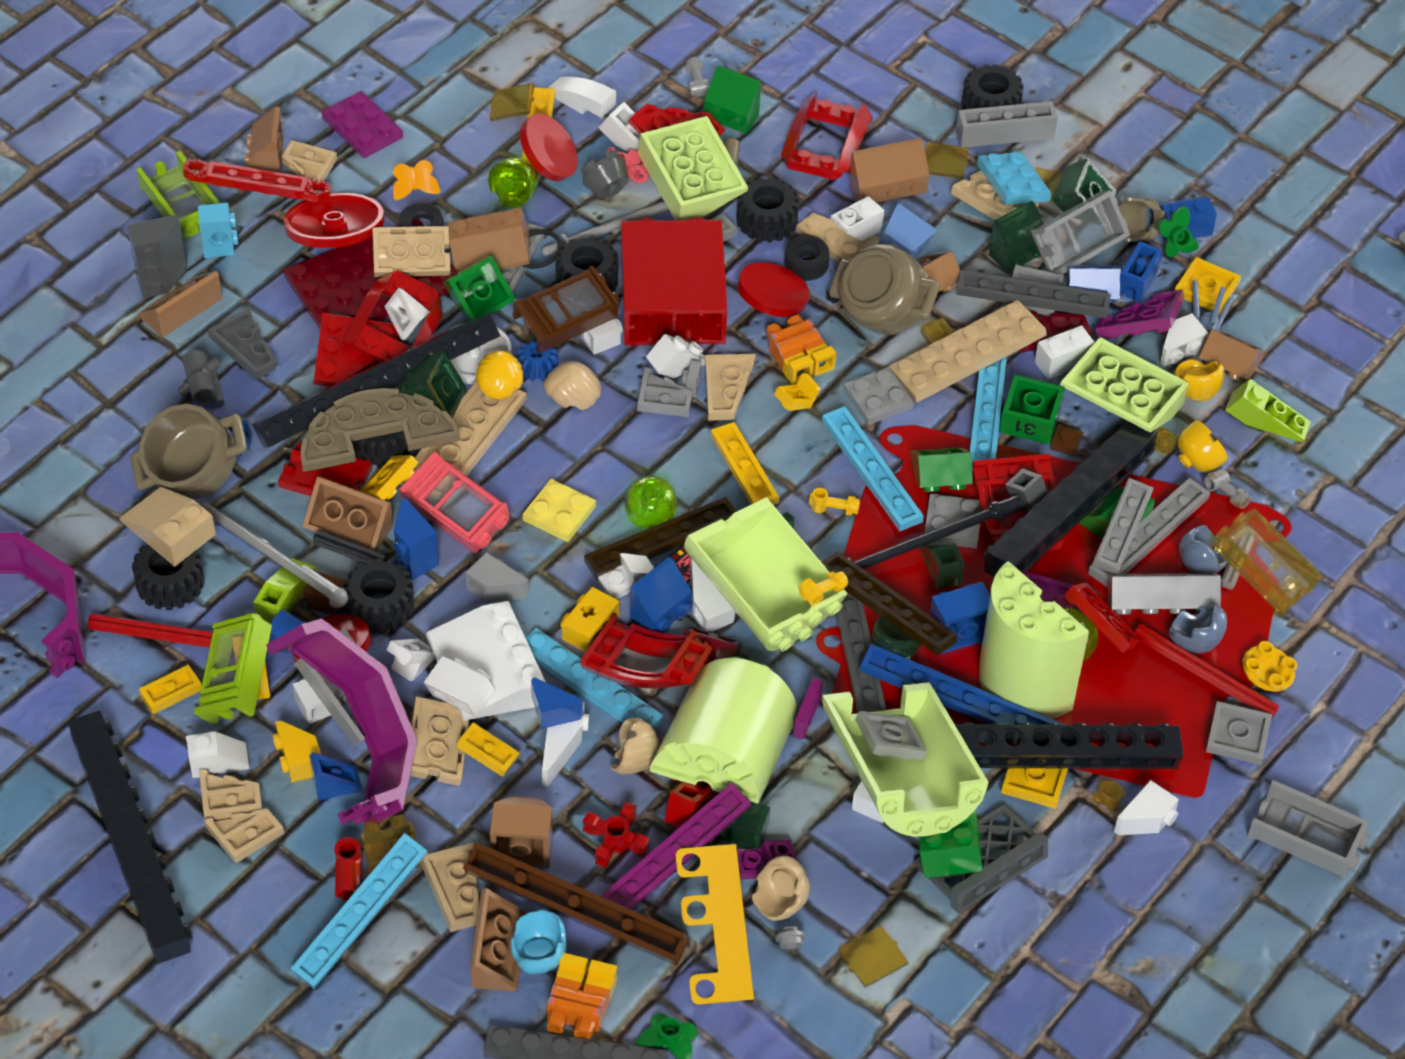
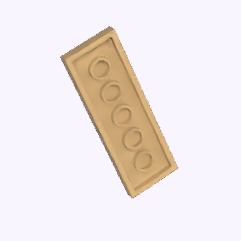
M1016 300L891 364L889 368L907 393L917 403L1045 337L1046 328L1019 300Z
M475 382L449 414L459 430L460 441L422 448L415 457L419 463L413 470L416 472L435 451L442 459L468 476L525 403L527 393L517 389L507 399L494 400L487 397ZM446 476L427 497L439 502L454 486V481ZM401 481L400 485L403 486L406 483V481Z

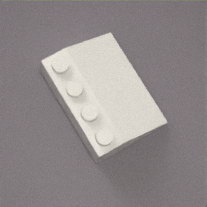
M508 601L483 605L426 633L437 662L442 656L451 660L457 658L463 661L468 668L474 671L478 668L490 677L489 681L495 689L477 717L458 708L463 721L535 707L531 697V680L535 677L545 682V679Z

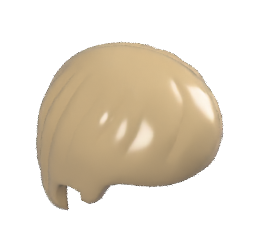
M568 361L559 364L549 372L544 381V390L549 397H552L557 404L564 408L575 406L580 410H587L599 399L601 384L594 372L586 365Z
M639 718L626 719L622 723L619 732L620 750L614 755L619 760V764L610 765L613 772L621 775L634 774L650 768L659 749L656 732L650 724Z
M778 856L770 860L756 878L758 886L752 894V902L763 916L772 921L784 920L794 915L806 903L810 892V882L803 866L797 860L789 856Z

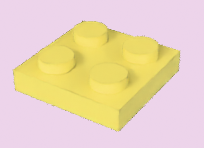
M550 479L524 511L523 521L569 542L596 508V500Z

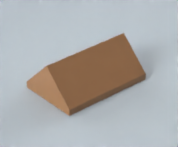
M217 271L197 275L139 312L138 316L163 338L222 300L219 274Z
M317 476L302 527L314 532L323 530L377 551L393 527L391 502Z
M487 888L481 890L470 965L471 986L477 989L514 992L518 990L521 968L518 967L517 962L512 956L511 938L514 936L517 920L528 912Z

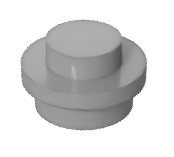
M795 926L782 928L781 933L776 935V942L780 944L781 949L785 950L802 947L803 939H805V932L799 931L798 927Z

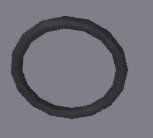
M545 229L530 231L529 237L542 234L553 237L558 243L557 251L544 262L530 263L522 267L537 269L552 264L556 260L558 250H561L563 245L560 236L553 231Z

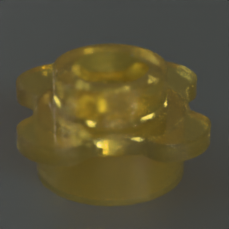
M1166 428L1157 429L1155 451L1160 454L1171 453L1174 445L1178 444L1179 436L1173 435Z
M1102 781L1099 791L1093 795V800L1098 804L1102 803L1108 806L1110 810H1117L1120 806V800L1126 797V790L1115 781Z

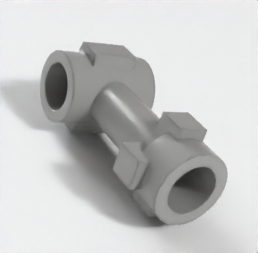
M697 57L689 58L685 69L686 73H691L693 82H689L691 95L697 97L706 95L710 85L708 78L703 79L700 72L704 70L703 62H700V59Z
M1220 469L1207 474L1204 479V485L1209 491L1222 490L1231 497L1230 502L1240 509L1245 508L1250 503L1251 496L1243 488L1236 489L1229 483L1230 476L1226 470Z

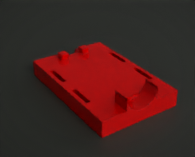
M298 442L296 448L292 449L289 463L287 465L283 464L284 470L278 479L279 488L311 496L317 476L360 491L359 483H366L372 471V462L356 458V462L303 472L301 462L302 443Z
M1086 582L1072 586L1065 593L1066 596L1063 599L1070 606L1075 604L1122 653L1135 649L1143 641Z

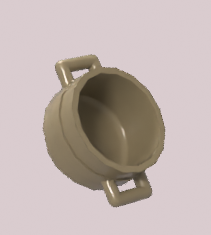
M875 244L862 249L852 259H844L839 262L829 295L840 299L843 308L859 325L877 334L894 335L909 329L920 318H929L940 284L938 281L928 279L925 270L909 253L891 244Z
M191 404L171 406L157 414L145 428L139 444V450L134 451L130 455L136 488L138 490H145L158 485L190 499L204 498L218 490L230 477L236 462V455L242 454L247 450L241 417L238 414H233L219 420L211 412ZM229 427H232L234 438L232 436L231 431L228 429Z

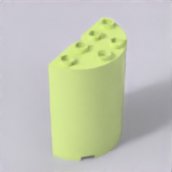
M767 497L735 512L726 521L721 519L688 535L685 541V551L769 651L780 649L784 652L798 639L801 642L805 641L813 634V629L829 615L833 616L838 613L843 607L841 602L847 595L845 590L841 592L836 590L824 592L822 601L814 606H811L799 594L798 586L804 580L811 578L817 584L827 580L826 577L830 572Z
M1008 561L999 569L992 583L979 660L980 685L983 691L1054 719L1073 710L1089 631L1055 601L1044 602L1040 598L1042 590Z
M732 657L718 659L706 664L693 684L690 685L652 761L649 772L696 785L699 781H705L710 784L713 791L721 792L729 784L733 783L748 801L758 804L797 717V705L790 688L769 667L750 660Z

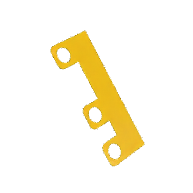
M736 844L679 849L676 852L678 874L684 878L707 876L709 887L708 895L686 896L681 900L682 919L688 926L713 924L718 973L696 974L690 978L691 999L693 1003L698 1005L754 1000ZM693 853L700 858L701 863L697 870L687 871L683 868L682 858L686 854ZM699 901L704 904L706 908L704 917L701 919L689 917L687 907L691 902ZM709 980L714 984L715 991L711 997L702 998L696 993L695 988L699 981Z

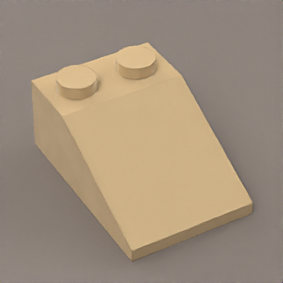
M163 487L158 488L120 517V521L174 567L216 535L213 516L195 500Z

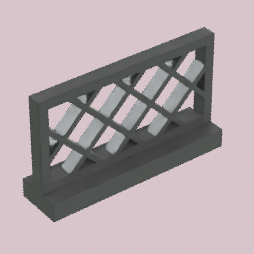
M1004 804L978 820L980 832L988 833L987 841L981 840V848H986V854L982 856L983 871L928 878L951 900V907L958 914L1048 857V838L1041 831L1036 834ZM1004 816L1010 822V827L995 826L993 822ZM992 833L1009 834L1008 842L991 841ZM1012 835H1023L1028 840L1023 843H1013ZM990 849L1007 850L1006 854L1001 857H989ZM920 856L914 860V866L924 874ZM945 877L962 878L961 882L952 888L945 883Z

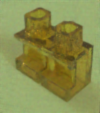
M405 815L392 817L390 819L391 828L384 830L380 829L379 822L376 821L364 824L362 842L369 875L404 833L420 845L415 834L413 823H408Z

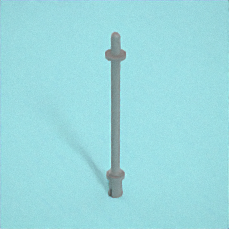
M663 201L567 238L564 233L559 236L563 244H569V240L572 239L579 240V237H585V239L599 237L620 229L621 221H636L641 218H649L669 209ZM555 242L543 247L541 250L542 255L549 256L557 251L558 243Z

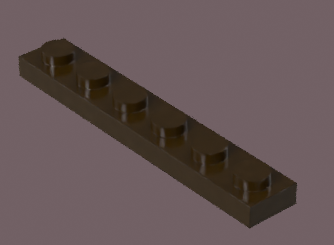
M724 497L585 554L584 562L595 579L599 580V576L622 565L621 553L642 555L650 559L681 546L685 543L688 535L721 519L726 521L737 511L728 498Z
M835 552L821 562L829 572L834 571V573L842 571L845 573L848 579V585L844 588L846 592L935 655H940L957 643L956 633L840 552Z

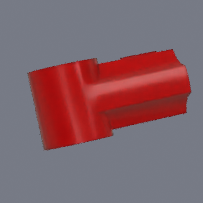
M350 837L340 839L334 848L336 858L335 897L341 898L344 901H348L361 885V867L363 863L359 842ZM346 854H353V856L349 858L343 857Z

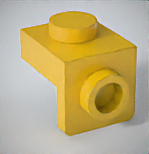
M803 373L797 384L778 386L774 395L788 411L809 409L818 396L820 387L807 373Z

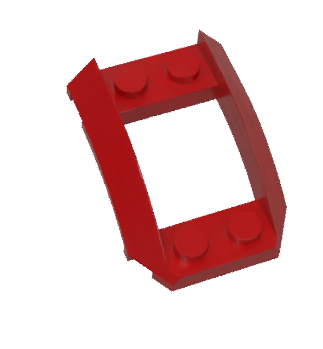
M816 91L804 100L787 135L781 157L785 158L787 169L836 180L842 177V173H850L852 152L859 150L873 117L864 102L860 109H855L850 105H839L829 100L816 99ZM808 119L850 128L840 160L834 159L829 155L822 156L811 153L808 150L796 149Z
M399 270L387 274L374 281L341 343L378 362H383L412 348L366 325L382 293L392 297L398 288L403 289L430 311L412 347L431 339L443 317L439 291Z
M1050 454L973 461L972 465L981 510H986L989 503L994 501L991 488L1006 486L1005 484L1021 469L1041 475L1047 492L1053 491L1056 488L1054 474L1051 471ZM992 519L985 521L990 536L995 542L1000 539L1005 531L1008 532L1011 529H1002L1000 521L997 522ZM1065 536L1058 543H1056L1047 553H1055L1059 551L1065 540Z
M612 615L582 657L580 665L586 671L622 685L652 689L692 685L708 661L713 648L706 641L703 644L696 637L697 632L694 630L687 635L665 634L636 624H632L629 627L618 622V617ZM625 648L648 656L673 658L664 672H643L615 664Z

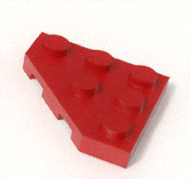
M645 104L627 121L641 135V133L708 116L719 137L726 131L708 112L690 113L686 109L671 107L661 109L649 104Z
M322 312L313 384L330 387L375 365L376 360L341 343L354 317ZM374 320L367 321L366 325L397 340L398 332L393 323Z

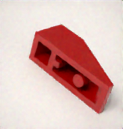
M699 781L696 785L682 782L670 792L664 822L675 826L676 829L680 828L720 792L713 791L710 784L705 781Z

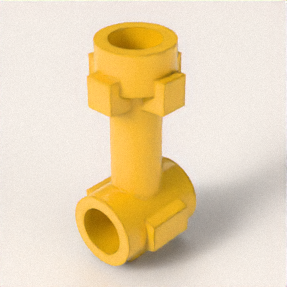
M816 488L810 493L809 505H811V509L815 513H823L829 507L845 510V515L852 516V514L858 515L860 499H856L855 496H848L847 500L828 497L826 489Z
M834 571L830 572L826 577L827 580L817 584L811 578H808L798 586L799 594L811 606H814L822 601L824 592L829 590L841 592L848 585L845 573L842 571L834 573Z

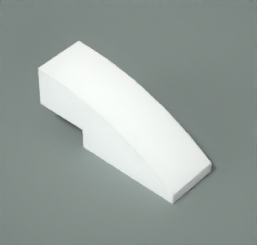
M571 76L560 77L548 87L555 89L556 100L581 114L588 110L602 118L616 105L615 90L589 79Z

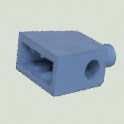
M898 203L878 244H891L915 257L931 242L937 229Z

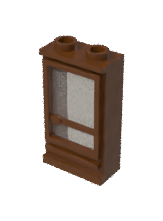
M591 266L589 270L521 301H514L512 317L515 320L520 317L524 319V332L526 335L534 333L537 338L536 351L540 354L617 318L620 300L617 294L611 292L608 288L604 276L601 273L598 274L596 269Z

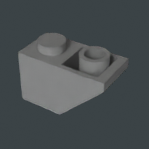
M486 552L466 572V589L486 602L521 600L529 596V579L522 572L515 571L507 566L500 558H495Z

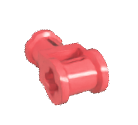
M609 147L607 152L616 150L613 147ZM630 149L628 154L617 151L619 156L626 161L628 177L634 182L645 183L649 174L638 155V151Z

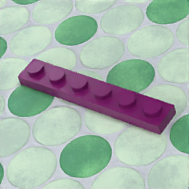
M733 783L729 784L605 891L601 897L632 910L677 871L676 852L679 849L705 847L751 807V803ZM686 854L682 858V866L696 854Z

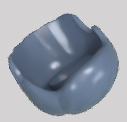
M1204 525L1190 530L1184 535L1179 544V555L1182 563L1191 573H1218L1227 565L1232 557L1231 553L1226 550L1207 526Z
M1214 605L1212 608L1201 606L1199 607L1201 611L1197 614L1181 611L1168 631L1174 643L1194 653H1207L1221 642L1227 628V616L1220 606Z

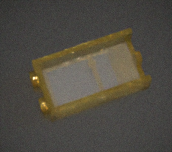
M1253 509L1247 515L1244 512L1241 513L1232 522L1233 526L1230 528L1224 526L1215 535L1217 541L1211 549L1213 551L1217 550L1277 610L1275 613L1279 617L1311 593L1324 577L1256 509Z

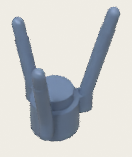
M1194 280V316L1209 334L1211 330H1220V326L1233 299L1228 298L1218 317L1225 292V287H1221L1213 312H1205L1200 317L1198 282Z

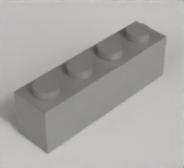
M1053 101L958 110L956 133L961 148L1055 139L1058 117Z
M1216 573L1108 574L1107 604L1111 609H1115L1116 614H1131V609H1142L1144 614H1157L1159 609H1169V613L1176 614L1186 611V609H1196V613H1199L1201 611L1199 607L1201 606L1212 608L1214 605H1218L1221 607V576Z

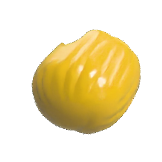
M493 351L486 354L479 361L475 372V382L487 397L494 400L507 399L515 390L521 388L523 384L522 365L516 357H513L512 354L506 351Z
M1190 359L1180 363L1174 375L1189 383L1186 398L1192 401L1205 402L1213 398L1221 389L1224 379V367L1216 361L1205 365L1197 360Z

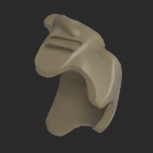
M1124 198V201L1118 205L1122 217L1127 222V228L1130 236L1123 239V241H1150L1159 234L1157 225L1160 220L1164 219L1165 210H1161L1159 204L1154 199ZM1147 207L1151 208L1154 212V225L1150 231H1146Z

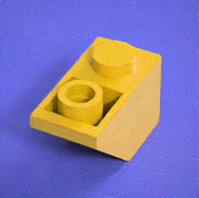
M283 721L275 722L277 733L272 734L276 751L282 750L283 756L279 757L282 772L289 773L291 783L312 778L309 755L313 752L321 755L316 736Z

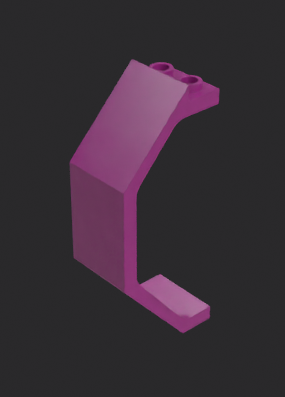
M0 532V574H21L66 604L67 615L65 619L42 639V644L47 646V652H45L46 660L51 663L49 673L58 678L65 671L70 670L77 660L85 665L81 601L73 568L18 532Z
M323 619L301 624L266 644L270 655L282 651H291L341 689L348 700L359 729L365 737L364 741L371 755L372 763L364 802L352 806L349 810L338 813L341 824L353 821L354 825L364 823L365 828L402 811L417 738L387 667Z

